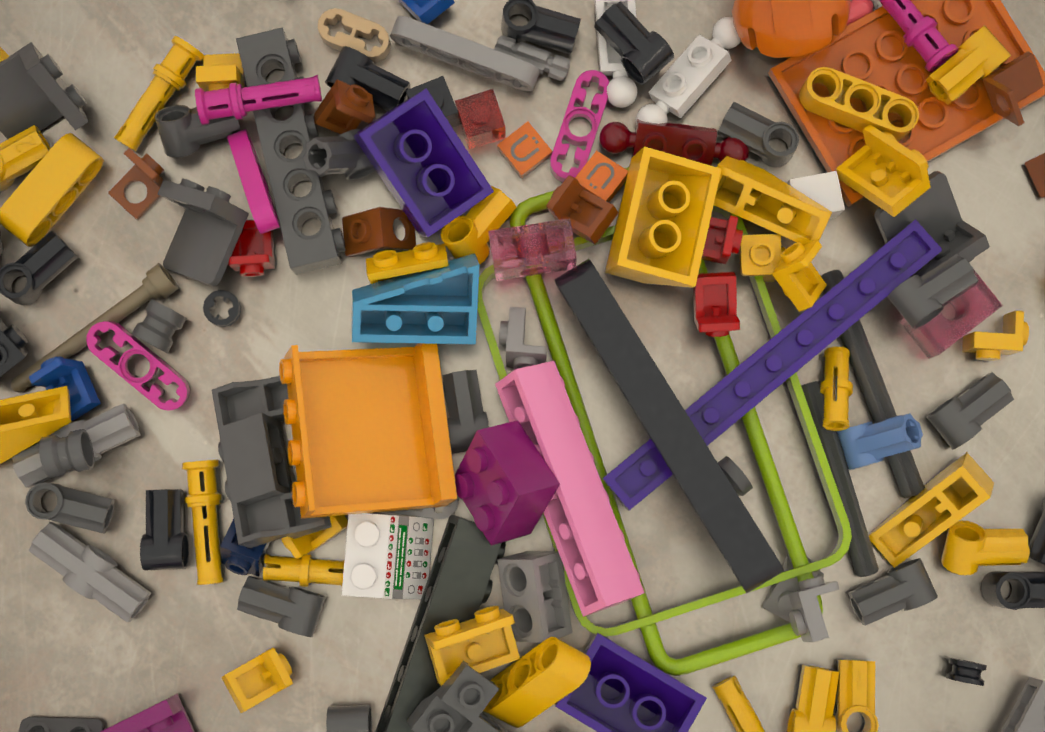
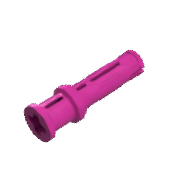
M879 0L885 10L889 12L905 32L903 37L907 46H913L926 61L925 68L929 73L937 70L959 50L955 44L949 45L936 29L937 22L929 16L924 17L911 0Z
M318 75L242 88L241 84L230 83L229 88L211 91H204L202 88L195 89L196 106L202 125L209 124L211 119L234 116L236 120L243 119L249 111L322 101Z

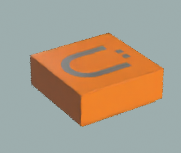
M528 121L497 145V149L521 179L549 158L553 152Z
M596 150L575 178L584 190L610 202L626 182L628 170Z

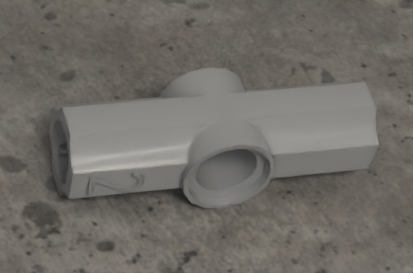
M126 404L115 406L111 410L87 421L79 420L72 422L51 434L62 438L67 437L70 431L85 429L92 442L94 462L102 458L101 454L141 436L138 423ZM39 444L12 457L14 471L25 488H31L36 484L51 479L46 475L42 467Z
M49 522L31 542L32 545L29 552L64 576L62 580L67 586L88 599H96L126 622L132 621L145 606L151 595L150 591L116 568L118 564L110 556L94 546H86L54 522Z

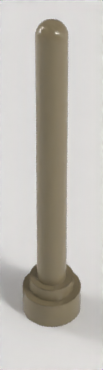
M160 263L146 272L147 277L142 280V286L11 381L13 391L21 393L31 387L32 384L29 376L40 370V365L44 361L59 356L69 359L87 346V333L96 323L103 321L118 323L154 297L156 300L161 296L167 298L179 289L175 280ZM99 331L97 335L101 336L104 332Z

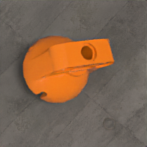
M734 0L732 17L736 32L743 45L748 49L754 50L758 47L760 53L774 58L798 57L826 47L831 42L833 35L839 37L846 29L851 6L850 0Z

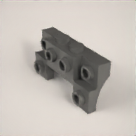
M280 375L261 380L232 382L212 389L220 436L218 452L225 465L227 476L225 492L232 505L238 545L253 548L284 537L296 539L330 528V516L301 519L300 507H294L292 480L280 422L284 420L283 404L284 400L288 399L287 384L281 383Z
M465 661L460 664L438 690L421 701L407 720L409 727L414 732H508L482 713L498 692V686L471 668Z

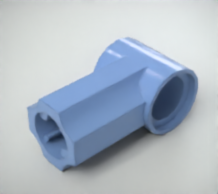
M911 413L888 418L875 424L871 421L847 428L846 430L837 431L849 470L883 461V457L921 447V438L923 436L919 421H916Z

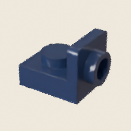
M233 519L220 546L221 563L225 564V567L235 574L247 575L249 573L259 576L262 570V559L270 542L253 548L238 545Z

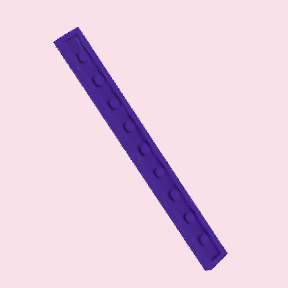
M916 219L817 300L811 308L805 310L685 410L707 446L885 299L897 286L909 279L942 251V248ZM649 439L602 480L625 508L630 511L673 474L653 441Z

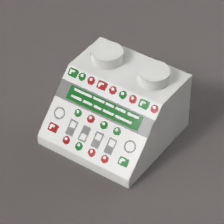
M370 513L348 515L341 596L421 599L430 574L434 519Z

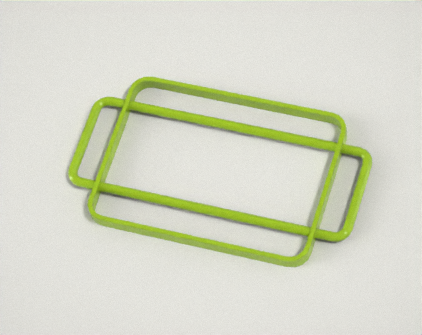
M550 191L519 203L512 213L510 231L518 256L497 262L480 274L477 312L499 380H501L507 374L484 306L483 293L486 285L495 277L521 268L523 269L552 360L555 361L559 374L564 380L571 405L578 416L580 428L589 451L594 457L596 469L603 487L608 493L610 505L619 528L624 534L625 543L634 567L639 573L614 494L602 480L607 473L538 266L540 262L588 248L595 244L582 237H577L533 251L526 230L525 222L529 215L547 209V203L554 192ZM713 205L712 211L722 214L727 219H729L730 215L736 216ZM736 216L738 217L736 229L743 230V235H748L743 219ZM616 225L608 227L596 245L612 240ZM702 259L698 274L708 273L705 262ZM749 276L772 339L781 331V327L763 276ZM730 334L714 337L727 375L740 365ZM797 372L788 378L786 383L837 525L839 538L836 548L830 555L811 563L808 562L755 407L742 417L793 565V569L780 573L752 591L797 577L798 582L814 578L813 571L831 566L843 558L849 550L852 538L850 523ZM543 512V517H544V520H545V523H546V526H547V529H548V533H549V536H550V539H551V542H552L554 551H558V549H557V547H556V544H555V541H554V539H553L552 533H551L550 528H549V526H548L547 520H546V518H545L544 512ZM564 568L566 589L574 613L584 628L593 634L598 632L604 637L615 636L640 628L654 665L661 671L673 676L686 675L801 637V635H795L791 623L684 658L674 659L668 656L664 649L656 622L745 594L746 592L741 585L653 614L640 576V582L645 593L631 599L637 619L614 627L602 628L595 626L586 616L583 617ZM818 595L817 599L819 602L821 612L823 613L821 596Z

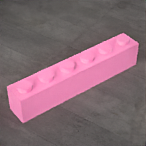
M555 361L513 370L498 381L495 386L509 422L519 421L560 483L546 507L544 515L583 617L644 594L639 573L634 567L625 543L624 534L619 528L613 513L608 493L603 487L595 466L594 457L589 451L580 428L578 416L573 410L565 389L564 380L559 374Z

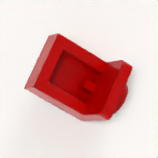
M730 215L728 220L711 217L702 260L726 265L731 253L738 254L743 236V230L736 229L738 217Z
M246 220L232 256L229 258V266L234 271H240V276L243 277L264 275V269H275L273 230L260 234L255 221Z
M734 272L698 274L696 286L693 288L694 322L698 331L705 332L707 336L722 337L729 335L730 331L740 330V320L737 317L736 274Z

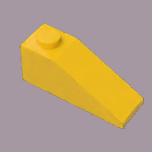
M726 156L718 164L717 168L722 170L714 206L792 241L801 242L803 245L816 239L820 240L832 214L830 210L768 171L751 163Z
M67 386L0 400V464L39 442L42 437H47L71 423L70 395Z
M968 452L937 474L924 486L925 488L921 493L907 500L869 534L870 541L894 568L991 497L994 482Z

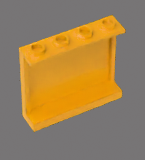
M417 343L415 347L299 352L298 345H291L284 359H280L279 375L281 383L287 384L288 399L284 400L283 414L285 424H291L293 440L288 441L287 450L290 466H296L297 482L292 483V500L294 507H300L301 519L445 507L457 499L437 344Z

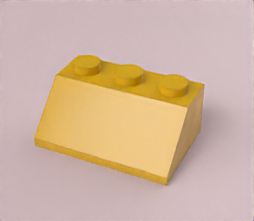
M645 146L631 158L605 273L640 283L694 288L697 282L722 169Z

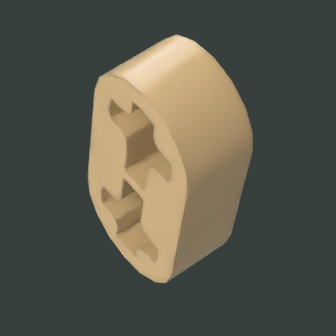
M337 8L325 11L318 20L317 26L321 39L333 49L341 51L343 46L353 48L368 56L374 63L385 59L390 52L389 35L384 27L375 22ZM338 21H342L344 30L351 34L337 32L335 37H333L327 26L329 24L335 26ZM374 35H378L379 43L382 46H374L371 51H367L365 42L358 39V36L371 40Z

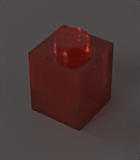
M493 89L455 100L460 126L468 150L506 138L505 123Z

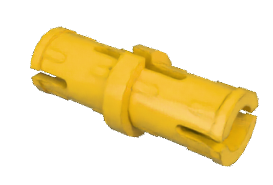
M830 347L824 350V381L820 384V393L824 394L823 427L831 431H842L849 428V396L853 393V384L849 381L850 351L844 347ZM838 376V378H837V401H835V399H836L835 385H836V377Z
M308 554L299 559L265 555L264 564H266V567H263V581L299 582V585L302 587H308L309 583L342 586L344 560L312 559L311 555Z

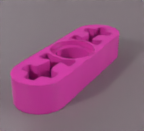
M585 71L576 80L550 160L551 173L560 182H564L569 175L575 178L588 162L608 101L607 86L609 80L600 71ZM591 82L598 83V90L603 93H596L594 95L590 109L583 107L586 99V90L582 86L589 87ZM575 103H577L581 107H574ZM591 110H598V113L595 114ZM584 117L589 120L592 127L590 133L583 137L573 135L569 130V123L572 119ZM563 140L577 146L574 163L579 165V167H571L569 173L563 172L562 164L557 162L558 159L565 160L569 151L570 144H562ZM578 146H586V149L583 151Z
M247 129L228 135V142L241 183L260 234L280 228L279 219L259 158Z
M103 321L96 323L90 328L86 337L89 350L158 408L167 411L175 410L187 401L190 388L186 379L120 324L113 321ZM113 330L115 335L112 340L119 347H125L127 342L133 347L124 352L117 363L113 359L114 356L119 354L117 350L111 346L103 349L99 346L102 340L97 335L99 331L105 333ZM134 354L144 355L150 363L149 372L144 377L133 376L128 370V360ZM158 368L164 372L163 375L158 377L160 381L166 385L175 382L179 386L176 390L177 395L180 396L178 401L174 398L168 401L163 400L161 396L164 390L156 383L152 384L150 389L144 385L156 375Z

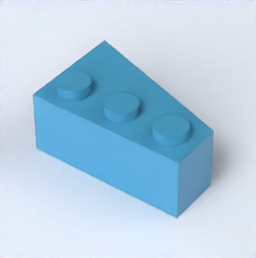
M475 253L450 260L447 267L397 276L353 289L351 313L352 342L476 344L480 264Z

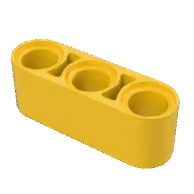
M820 67L812 71L799 93L800 102L803 107L814 114L862 133L863 129L870 124L881 132L887 131L891 133L897 141L903 139L915 127L919 119L918 107L910 99L829 67ZM819 83L826 86L829 90V97L824 98L816 95L812 89V84ZM858 98L862 100L866 105V112L862 113L854 110L850 104V99ZM892 112L900 115L904 126L900 128L892 125L888 119V113Z
M65 134L53 145L0 208V224L26 246L36 245L46 236L96 177L103 166V158L74 134Z
M556 637L547 638L490 680L498 686L499 690L483 711L515 728L524 726L584 683L591 667L590 657Z

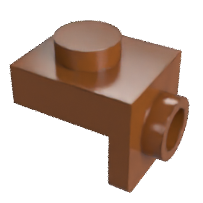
M338 79L314 113L315 124L338 134L356 129L361 121L371 123L375 118L372 94L359 85H349Z
M570 175L567 176L561 186L554 190L550 201L547 203V209L560 226L595 245L619 213L613 204L584 190L578 180Z

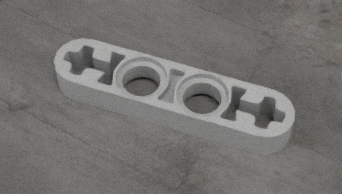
M397 16L390 34L392 40L404 47L519 90L532 91L540 73L536 66L527 61L405 16Z

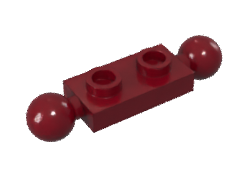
M637 119L636 132H630L623 123L611 122L602 128L599 136L600 144L607 152L618 154L629 147L633 148L632 157L644 146L712 166L713 158H717L721 162L726 156L737 160L746 161L749 156L748 147L740 139L728 137L721 141V143L716 142L717 130L714 128L674 123L657 124Z

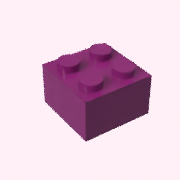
M518 420L477 430L454 475L458 497L464 501L474 518L477 528L483 532L491 546L531 534L560 485Z

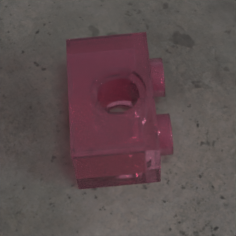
M570 218L488 231L496 281L571 270L576 266L577 256Z
M975 270L974 273L978 279L976 286L950 302L955 309L953 320L945 318L940 312L934 319L916 330H913L904 318L899 321L928 358L940 355L1003 306Z

